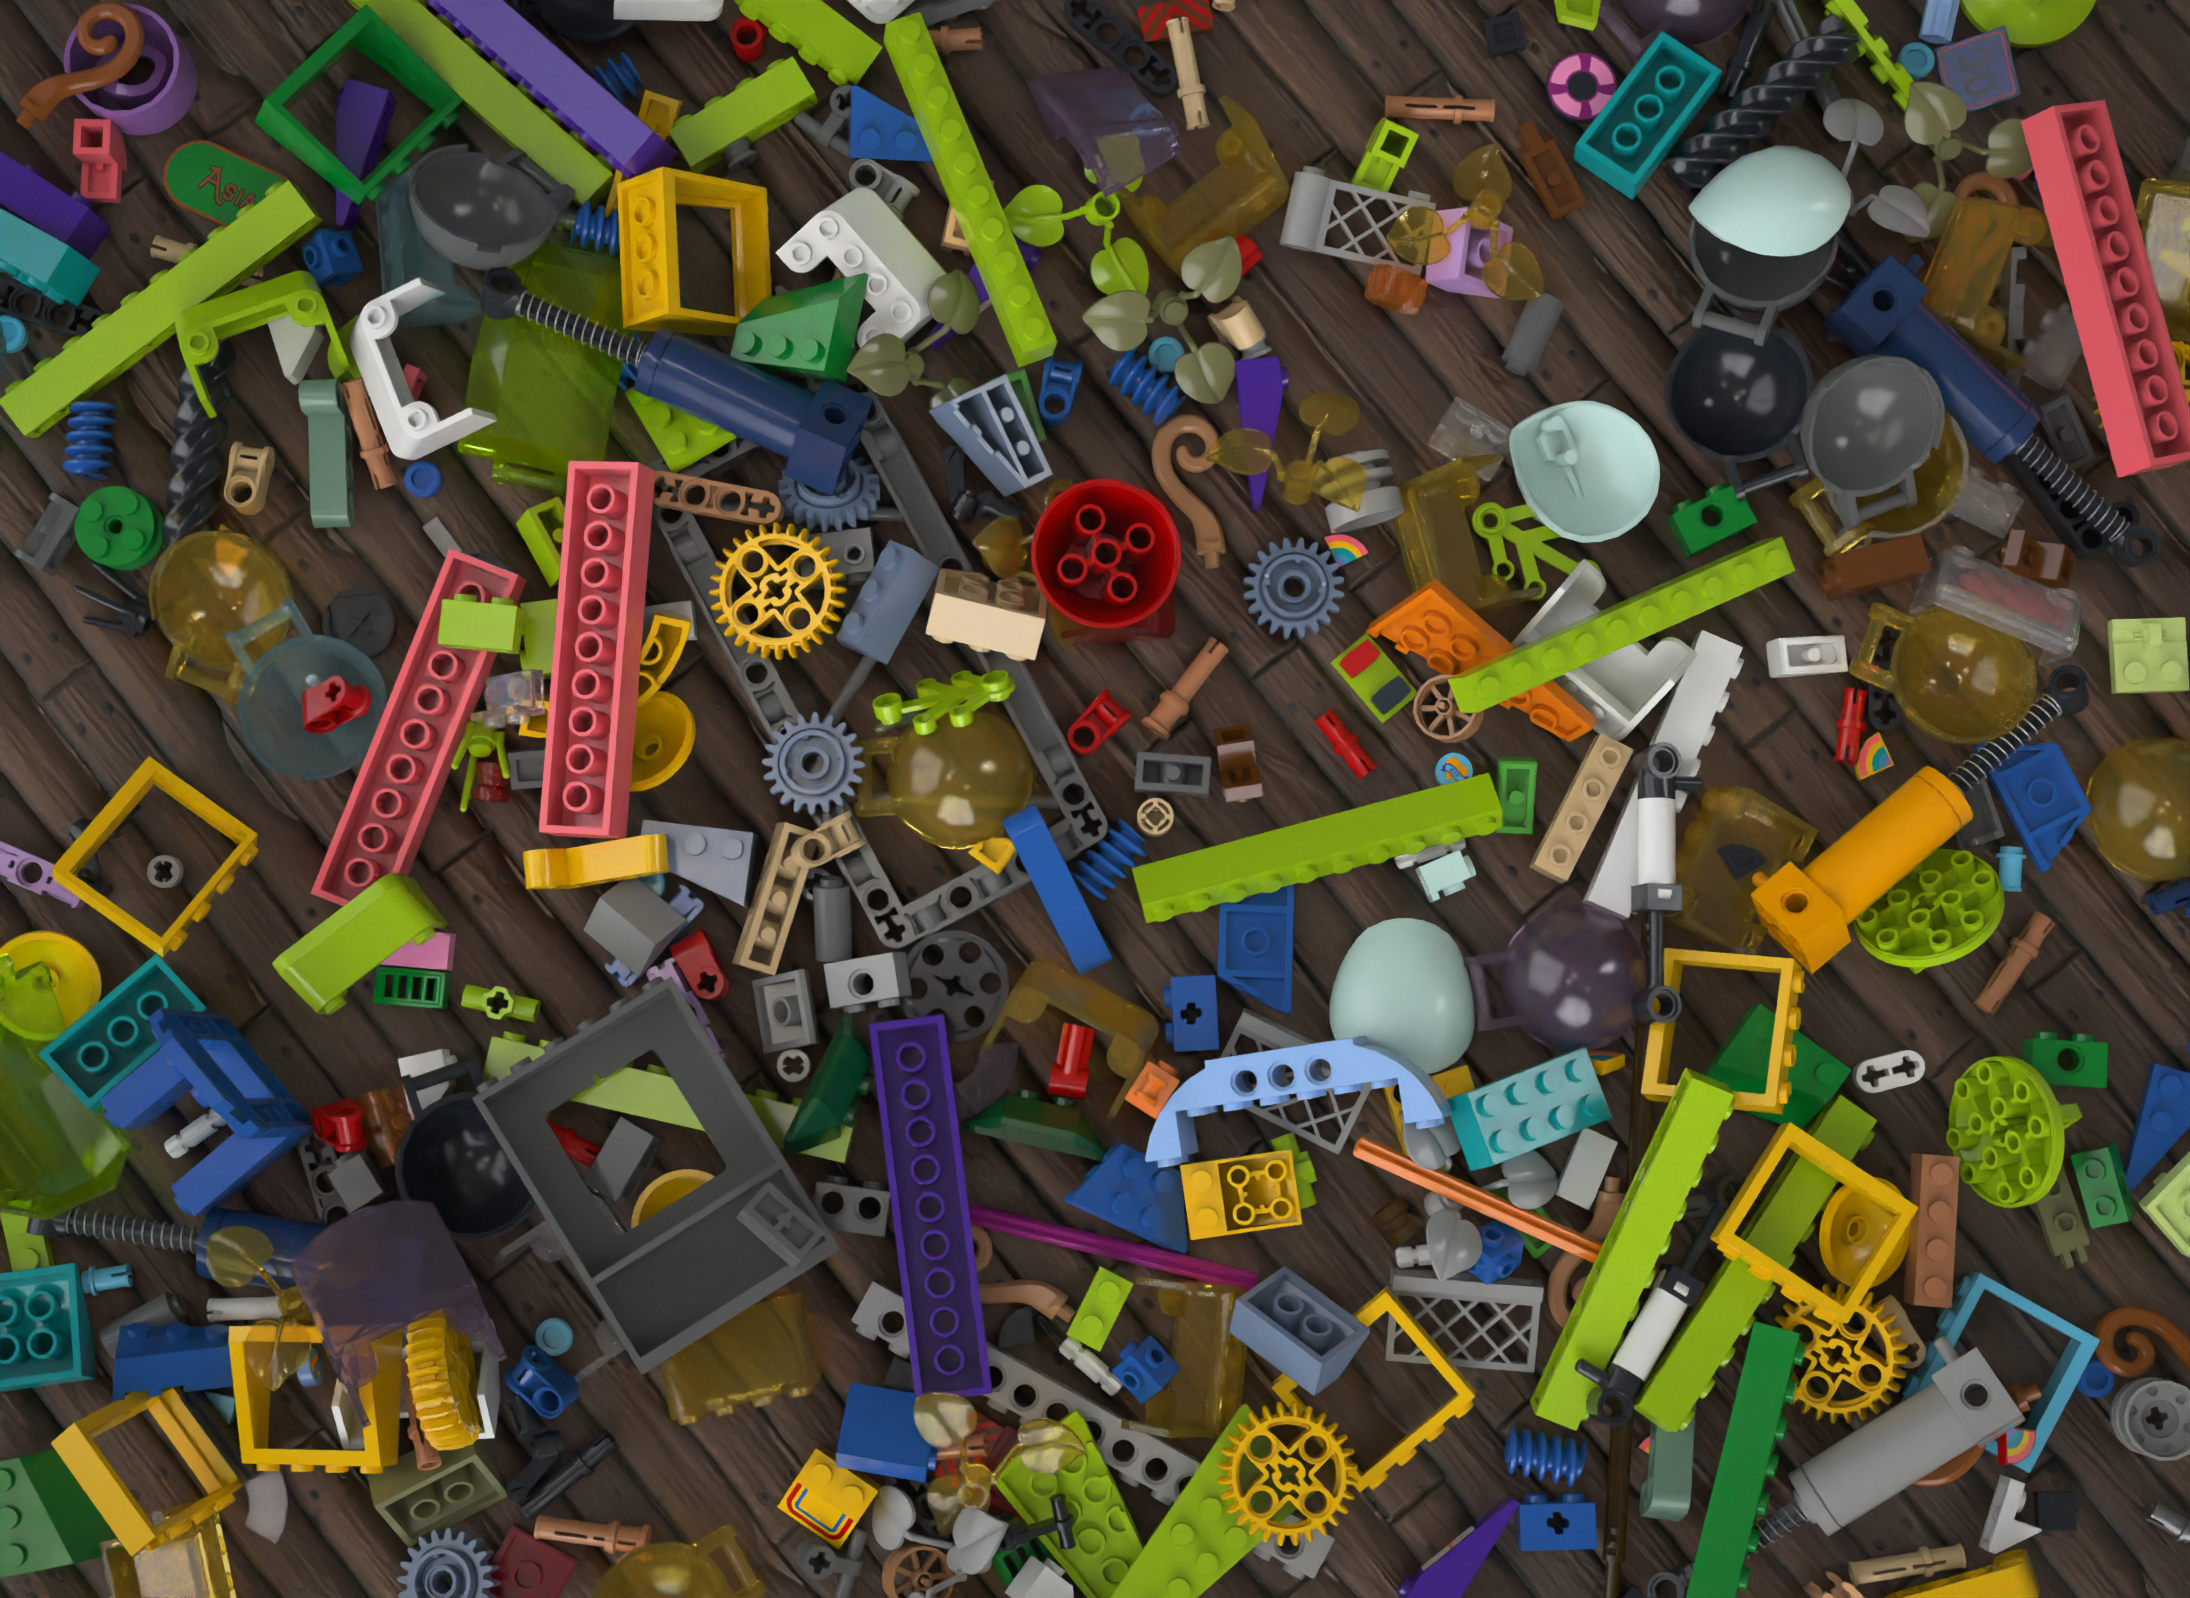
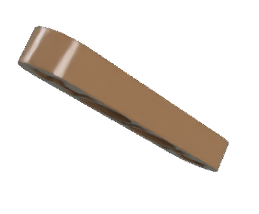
M655 471L654 486H661L664 480L668 487L678 490V497L673 493L662 492L660 498L654 491L653 504L659 507L756 526L763 524L765 527H773L774 523H780L784 517L785 507L783 502L774 493L666 471ZM695 486L703 487L706 492L704 501L698 505L689 504L687 500L689 490ZM730 493L739 494L741 498L739 508L733 512L724 511L722 507L724 497ZM750 501L754 505L766 506L767 501H770L775 511L774 513H767L766 518H764L760 511L749 508Z

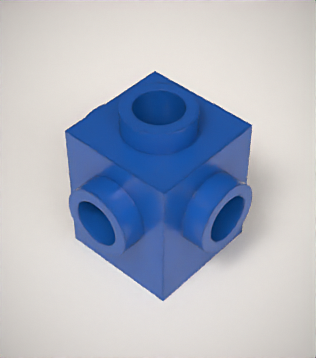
M323 228L313 234V238L302 246L305 264L308 266L310 274L316 278L319 287L345 286L364 271L351 231H335L334 228Z
M1494 1220L1480 1229L1477 1228L1482 1240V1254L1477 1263L1467 1270L1488 1285L1500 1277H1507L1514 1269L1520 1267L1524 1239L1507 1224L1498 1220Z
M1149 1335L1139 1344L1132 1340L1118 1354L1122 1360L1112 1372L1137 1400L1143 1404L1160 1391L1181 1368L1164 1348Z

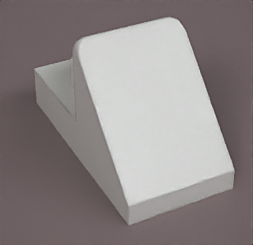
M2000 1474L1978 1545L1979 1547L1996 1554L2042 1531V1529L2034 1525L2014 1519L2016 1512L2020 1513L2026 1501V1492L2023 1491L2025 1483Z

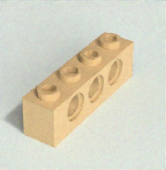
M1602 733L1594 737L1528 866L1529 868L1560 884L1568 880L1634 749Z
M786 822L776 824L732 964L775 976L809 870L795 864L791 856V848L797 839L812 832L811 830ZM806 841L804 844V855L812 860L816 844L811 841Z

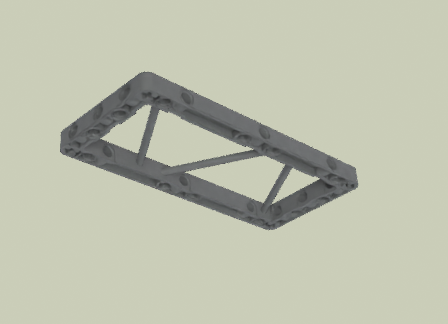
M807 379L796 384L810 390ZM864 382L856 383L858 392L873 399L871 406L876 409L874 417L866 420L860 441L865 446L876 471L896 506H877L876 511H868V520L864 521L905 522L923 557L939 568L944 569L949 563H957L962 567V571L974 572L898 430L887 416L876 393ZM736 436L737 438L728 443L730 448L725 456L715 457L710 453L676 474L702 479L710 476L713 479L750 459V454L763 447ZM663 457L646 465L655 471L672 473ZM663 480L661 484L663 491L673 493L678 497V490L671 489ZM688 501V503L691 505H698L702 503L696 501ZM722 502V507L726 512H733L739 508L741 503ZM753 503L749 505V508L760 511L764 518H766L767 513H774L775 508L770 503H767L766 506L754 505ZM653 504L652 514L667 540L666 543L773 744L777 745L778 741L774 738L772 732L777 731L785 735L787 732L783 723L785 720L791 723L793 727L798 726L797 716L800 712L793 703L770 656L767 659L762 658L761 647L759 646L754 654L748 653V641L741 647L736 646L734 642L739 634L735 633L730 637L725 636L724 631L730 624H718L716 622V618L724 613L723 611L711 609V605L719 602L720 598L709 594V590L719 588V583L710 579V576L722 575L723 570L715 565L718 559L695 516L705 515L682 511V516L677 522L672 524L666 523L664 515L669 508ZM784 514L783 518L794 519V515L786 516ZM938 571V573H937V575H936V577H935V580H936V581H937V578H938L939 571ZM732 587V599L734 604L735 601L739 598ZM744 609L741 614V620L743 624L750 625L752 622ZM974 650L986 673L994 670H1005L1015 680V690L1002 703L1033 761L1036 762L1052 795L852 789L856 794L855 797H850L845 793L841 795L844 802L843 808L832 801L830 802V814H826L822 806L818 805L815 816H812L818 828H820L821 824L849 810L851 811L852 816L850 819L859 837L864 838L867 844L839 858L835 857V860L848 884H850L852 891L857 895L879 939L892 950L905 949L930 935L938 933L1032 881L1028 873L1021 872L1016 867V860L1019 857L1016 851L999 875L984 864H981L903 906L849 804L1024 809L1035 803L1038 809L1061 810L1065 820L1048 828L1065 864L1096 846L1097 842L1101 839L1104 840L1107 836L1108 823L1106 817L1085 781L1076 758L1023 661L1008 658L1005 653L994 650L989 652ZM865 655L862 657L823 719L822 724L829 715H832L834 717L833 728H836L877 660ZM764 666L768 671L766 679L759 684L750 682V671L754 667ZM820 755L809 756L804 763L805 771L810 774L821 771L824 765L823 757ZM1071 786H1078L1085 794L1083 801L1077 805H1070L1063 798L1065 790ZM1090 804L1094 808L1087 810L1090 820L1093 823L1098 821L1101 823V826L1098 827V835L1095 837L1091 833H1082V830L1085 828V821L1081 814L1076 819L1072 816V814L1082 812ZM959 888L968 889L972 895L970 904L963 908L955 907L951 901L953 892ZM878 890L885 891L889 897L888 905L879 911L873 910L869 904L871 894ZM895 909L898 911V915L891 916L894 923L899 928L905 926L906 929L901 934L903 938L901 942H897L893 938L888 940L887 935L891 933V929L887 921L883 920L880 924L877 921L878 918L889 916Z

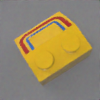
M819 1444L777 1507L828 1543L840 1549L878 1493L881 1485L861 1471L836 1467V1454L822 1444Z

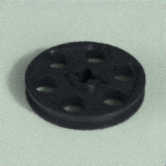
M942 931L920 941L907 955L909 979L922 978L928 986L926 995L921 999H914L911 996L900 998L903 1010L909 1019L927 1017L930 1011L935 1008L943 1009L948 1015V1023L945 1026L947 1041H964L986 1032L1001 1017L1009 998V973L1000 953L984 938L966 931ZM975 942L980 947L981 955L978 961L966 963L962 960L960 949L963 944ZM931 944L940 946L944 952L943 961L936 966L927 964L923 958L925 948ZM989 972L997 974L1002 982L1001 988L994 994L984 992L980 985L983 975ZM935 975L942 979L950 980L954 979L956 975L961 978L960 985L965 990L973 993L974 996L968 995L965 992H955L953 996L947 994L949 987L944 985L945 982L936 979ZM970 1006L981 1007L985 1013L984 1023L979 1027L969 1026L964 1019L965 1011Z

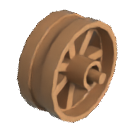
M1441 674L1430 678L1419 688L1414 699L1413 714L1417 725L1425 734L1444 743H1458L1469 739L1479 729L1484 718V710L1472 713L1471 717L1460 713L1451 687L1448 698L1444 697L1437 688L1449 683L1448 678L1455 675ZM1433 692L1438 700L1435 705H1426L1430 694ZM1425 712H1437L1439 715L1428 726ZM1447 718L1449 735L1435 733ZM1462 718L1468 721V724L1457 732L1455 720Z
M915 1541L903 1543L900 1548L893 1550L884 1562L881 1577L883 1589L889 1598H899L897 1595L911 1586V1593L920 1592V1590L926 1592L931 1588L933 1580L941 1579V1583L953 1577L954 1571L950 1570L947 1565V1555L932 1545ZM916 1551H930L922 1565L919 1566ZM909 1555L911 1565H908L906 1568L900 1567L899 1565L902 1560ZM938 1557L942 1571L927 1572ZM895 1573L903 1574L905 1580L894 1586ZM953 1585L937 1592L934 1597L948 1598L952 1593Z

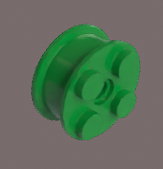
M122 486L104 487L93 492L81 504L75 518V536L82 551L93 561L115 570H135L150 563L163 546L162 527L164 517L158 506L148 497Z

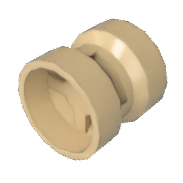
M1152 798L1143 802L1137 814V824L1141 832L1154 838L1161 837L1169 832L1174 819L1173 809L1169 803L1159 798Z

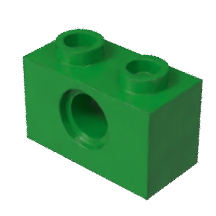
M1725 482L1720 483L1704 492L1707 498L1696 503L1690 498L1672 508L1674 514L1666 520V523L1685 560L1751 528L1758 522L1747 500L1737 501L1732 485L1727 487ZM1703 510H1711L1717 515V526H1709L1703 522L1701 517Z
M2035 1032V1039L2022 1040V1060L2035 1068L2048 1085L2107 1088L2108 1043L2095 1042V1035L2072 1034V1041L2058 1040V1033ZM2063 1049L2071 1056V1064L2066 1070L2062 1069L2058 1064V1055Z
M2116 1142L2079 1149L2071 1155L2091 1229L2131 1220L2136 1215V1210Z

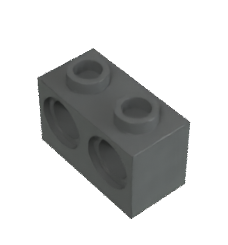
M350 1152L334 1162L336 1169L327 1174L350 1213L369 1210L399 1191L377 1153Z
M827 1175L826 1181L820 1180L816 1182L813 1206L828 1229L882 1237L887 1235L891 1197L890 1190H885L886 1183L863 1180V1186L849 1185L848 1177ZM831 1191L838 1192L844 1200L843 1208L838 1213L828 1211L824 1205L825 1196ZM866 1197H874L880 1202L881 1211L875 1218L866 1217L861 1211V1203Z

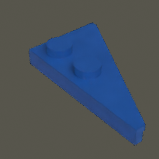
M851 86L848 158L933 162L916 119L859 86Z
M2151 1063L2124 1164V1172L2130 1191L2134 1190L2190 1127V1073L2157 1063Z

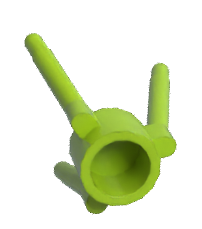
M480 718L466 723L464 736L451 764L452 769H458L467 748L469 749L470 758L461 797V812L467 811L478 757L489 756L496 747L503 777H510L504 746L505 733L497 732V725L489 719Z

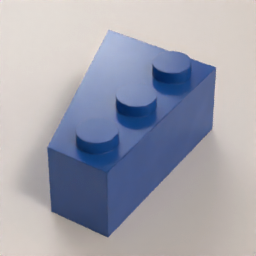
M142 1322L131 1323L128 1326L120 1325L114 1359L112 1401L125 1400L126 1392L148 1390V1396L161 1395V1388L184 1385V1391L190 1392L233 1386L228 1342L229 1328L219 1324L210 1325L206 1328L189 1327L181 1323L171 1324L167 1327L150 1326Z

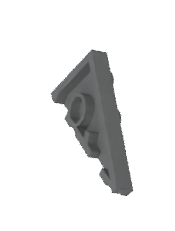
M2011 247L1992 265L1988 275L1989 287L1995 292L1996 304L1992 306L1991 315L1993 325L1998 326L2002 374L2017 388L2020 387L2021 361H2017L2015 339H2023L2025 283L2020 276L2016 277L2017 262L2020 259H2026V247Z

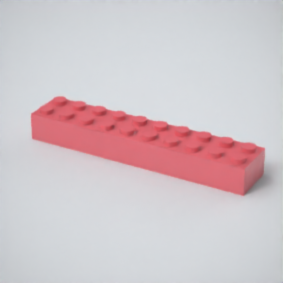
M2105 100L2052 106L2021 121L2117 477L2159 470L2189 461L2190 409Z
M569 461L539 832L555 836L624 839L627 835L655 470L639 462Z
M451 548L449 549L310 894L344 906L389 873L394 872L408 877L452 768L451 764L465 733V725L472 718L498 653L447 648L438 644L442 599L454 600V594H467L477 596V602L491 603L492 597L514 600V606H517L527 581L526 579L513 572Z

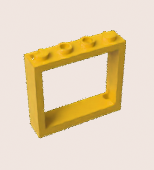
M148 756L52 867V875L56 882L161 957H164L170 949L175 952L181 947L188 937V933L185 931L193 921L200 923L212 908L209 902L217 893L223 895L230 888L236 878L233 873L241 864L245 867L248 866L259 851L256 848L258 834ZM153 785H156L238 844L237 848L162 937L76 877L78 872Z
M1664 948V986L1672 987L1678 994L1680 992L1683 965L1781 973L1765 1094L1732 1092L1734 1093L1735 1110L1783 1114L1784 1104H1788V1097L1792 1093L1791 1082L1787 1081L1789 1067H1794L1796 1061V1045L1792 1044L1794 1030H1798L1801 1023V1009L1797 1007L1798 993H1803L1805 989V984L1803 983L1805 971H1801L1802 967L1793 958ZM1654 998L1653 1009L1658 1014L1660 1003L1657 998ZM1676 1019L1670 1023L1650 1025L1641 1094L1650 1101L1669 1103L1677 1086L1667 1085Z
M1791 1122L1779 1126L1710 1236V1239L1718 1244L1717 1249L1723 1252V1255L1733 1261L1740 1258L1749 1264L1748 1271L1755 1277L1767 1283L1771 1279L1783 1288L1780 1292L1788 1299L1798 1304L1803 1300L1815 1308L1813 1315L1818 1319H1823L1831 1325L1834 1322L1837 1324L1848 1323L1919 1207ZM1787 1148H1790L1894 1217L1841 1304L1734 1234Z
M1388 1286L1352 1316L1368 1327L1388 1311L1454 1388L1457 1394L1365 1471L1361 1472L1359 1468L1348 1471L1349 1477L1358 1480V1484L1354 1486L1359 1492L1363 1491L1367 1486L1371 1490L1378 1487L1389 1476L1386 1471L1396 1462L1400 1466L1407 1463L1417 1453L1414 1447L1425 1438L1428 1442L1433 1441L1446 1429L1443 1425L1444 1422L1453 1415L1457 1418L1462 1417L1475 1404L1472 1399L1475 1398L1476 1389ZM1282 1373L1274 1380L1271 1388L1289 1409L1292 1402H1296L1299 1409L1298 1414H1303L1306 1406L1293 1392V1389L1299 1384ZM1316 1435L1313 1436V1438L1319 1443V1445L1322 1448H1324V1443L1321 1437ZM1349 1457L1346 1458L1347 1462L1353 1463Z
M178 1386L161 1388V1395L148 1396V1390L134 1391L126 1395L125 1400H117L74 1422L51 1442L131 1557L145 1548L149 1553L155 1551L170 1539L167 1536L168 1534L173 1539L180 1536L193 1526L192 1520L196 1525L200 1524L216 1512L214 1507L219 1512L235 1501V1497L232 1494L246 1484L240 1481L180 1400L183 1392ZM146 1409L151 1412L209 1494L156 1526L150 1521L92 1439Z

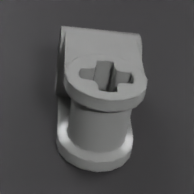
M869 158L857 160L849 171L852 190L868 188L875 191L901 221L904 218L902 213L912 197H917L920 193V190L909 180L894 174ZM864 172L872 173L876 177L873 184L869 186L860 185L856 179Z

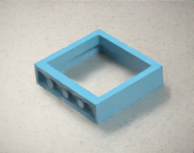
M1970 1271L1968 1276L1965 1275L1960 1285L1957 1284L1954 1289L1956 1298L1952 1308H1945L1939 1316L1936 1324L1939 1330L1933 1342L1928 1341L1925 1344L1926 1356L1924 1361L1920 1364L1916 1374H1910L1904 1382L1907 1385L1902 1392L1904 1396L1901 1402L1934 1382L1931 1375L1941 1370L1945 1364V1361L1933 1345L1934 1341L1945 1336L1954 1347L1983 1291L1986 1290L2071 1338L2041 1394L2042 1397L2039 1398L2023 1428L2036 1431L2035 1445L2028 1457L2019 1463L2011 1464L2030 1473L2100 1340L1987 1276ZM1993 1440L1986 1446L1985 1450L1998 1457L1997 1442Z

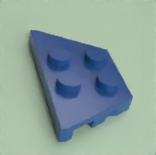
M2023 743L2024 747H2018L2016 753H2011L2009 759H2004L2001 762L2002 766L1997 765L1994 768V772L1990 771L1987 777L2038 873H2043L2049 870L2052 865L2051 862L2062 847H2065L2070 841L2075 829L2079 824L2083 823L2092 807L2057 743ZM1985 744L1972 747L1975 754L1978 753L1980 747L1984 748Z
M1294 884L1281 887L1272 893L1262 892L1247 896L1238 902H1225L1219 905L1217 979L1283 1015L1291 1014Z
M1114 1144L1103 1156L1101 1163L1093 1166L1085 1175L1087 1179L1076 1191H1070L1065 1197L1064 1202L1178 1254H1186L1187 1252L1181 1171L1170 1166L1158 1168L1157 1161L1146 1162L1145 1154L1129 1146Z

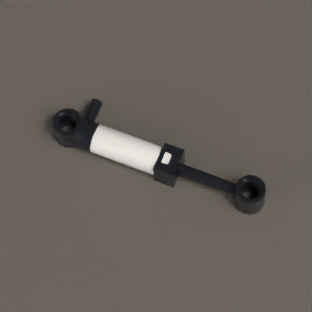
M1666 742L1640 749L1633 756L1631 764L1633 773L1638 779V885L1631 886V913H1649V986H1645V989H1641L1635 994L1632 999L1631 1008L1636 1020L1645 1025L1670 1023L1677 1019L1681 1013L1682 1002L1678 992L1672 987L1664 986V914L1682 911V885L1676 884V790L1700 792L1703 788L1701 777L1676 776L1681 769V754L1675 746ZM1654 756H1656L1660 761L1659 771L1655 768L1653 764ZM1654 998H1657L1660 1003L1658 1014L1653 1009Z
M1717 1174L1707 1182L1705 1194L1708 1203L1712 1206L1708 1216L1679 1267L1671 1264H1661L1650 1285L1653 1290L1607 1372L1584 1358L1576 1362L1575 1371L1599 1385L1592 1389L1586 1400L1588 1414L1595 1421L1614 1427L1627 1423L1632 1417L1634 1411L1633 1403L1686 1308H1693L1705 1286L1704 1283L1692 1277V1274L1711 1242L1710 1236L1732 1203V1201L1728 1202L1725 1199L1724 1188L1728 1183H1731L1735 1189L1736 1196L1747 1179L1746 1177L1739 1174ZM1613 1396L1616 1401V1408L1612 1414L1607 1416L1603 1410V1404L1608 1397Z

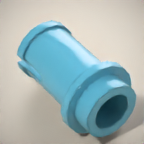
M2000 846V853H1996V857L2000 858L1999 879L2003 891L2022 892V859H2026V855H2023V847Z
M126 1263L96 1269L95 1266L89 1267L88 1271H83L81 1275L85 1294L92 1293L93 1296L99 1295V1291L132 1287L133 1278H128V1275H132L130 1264Z

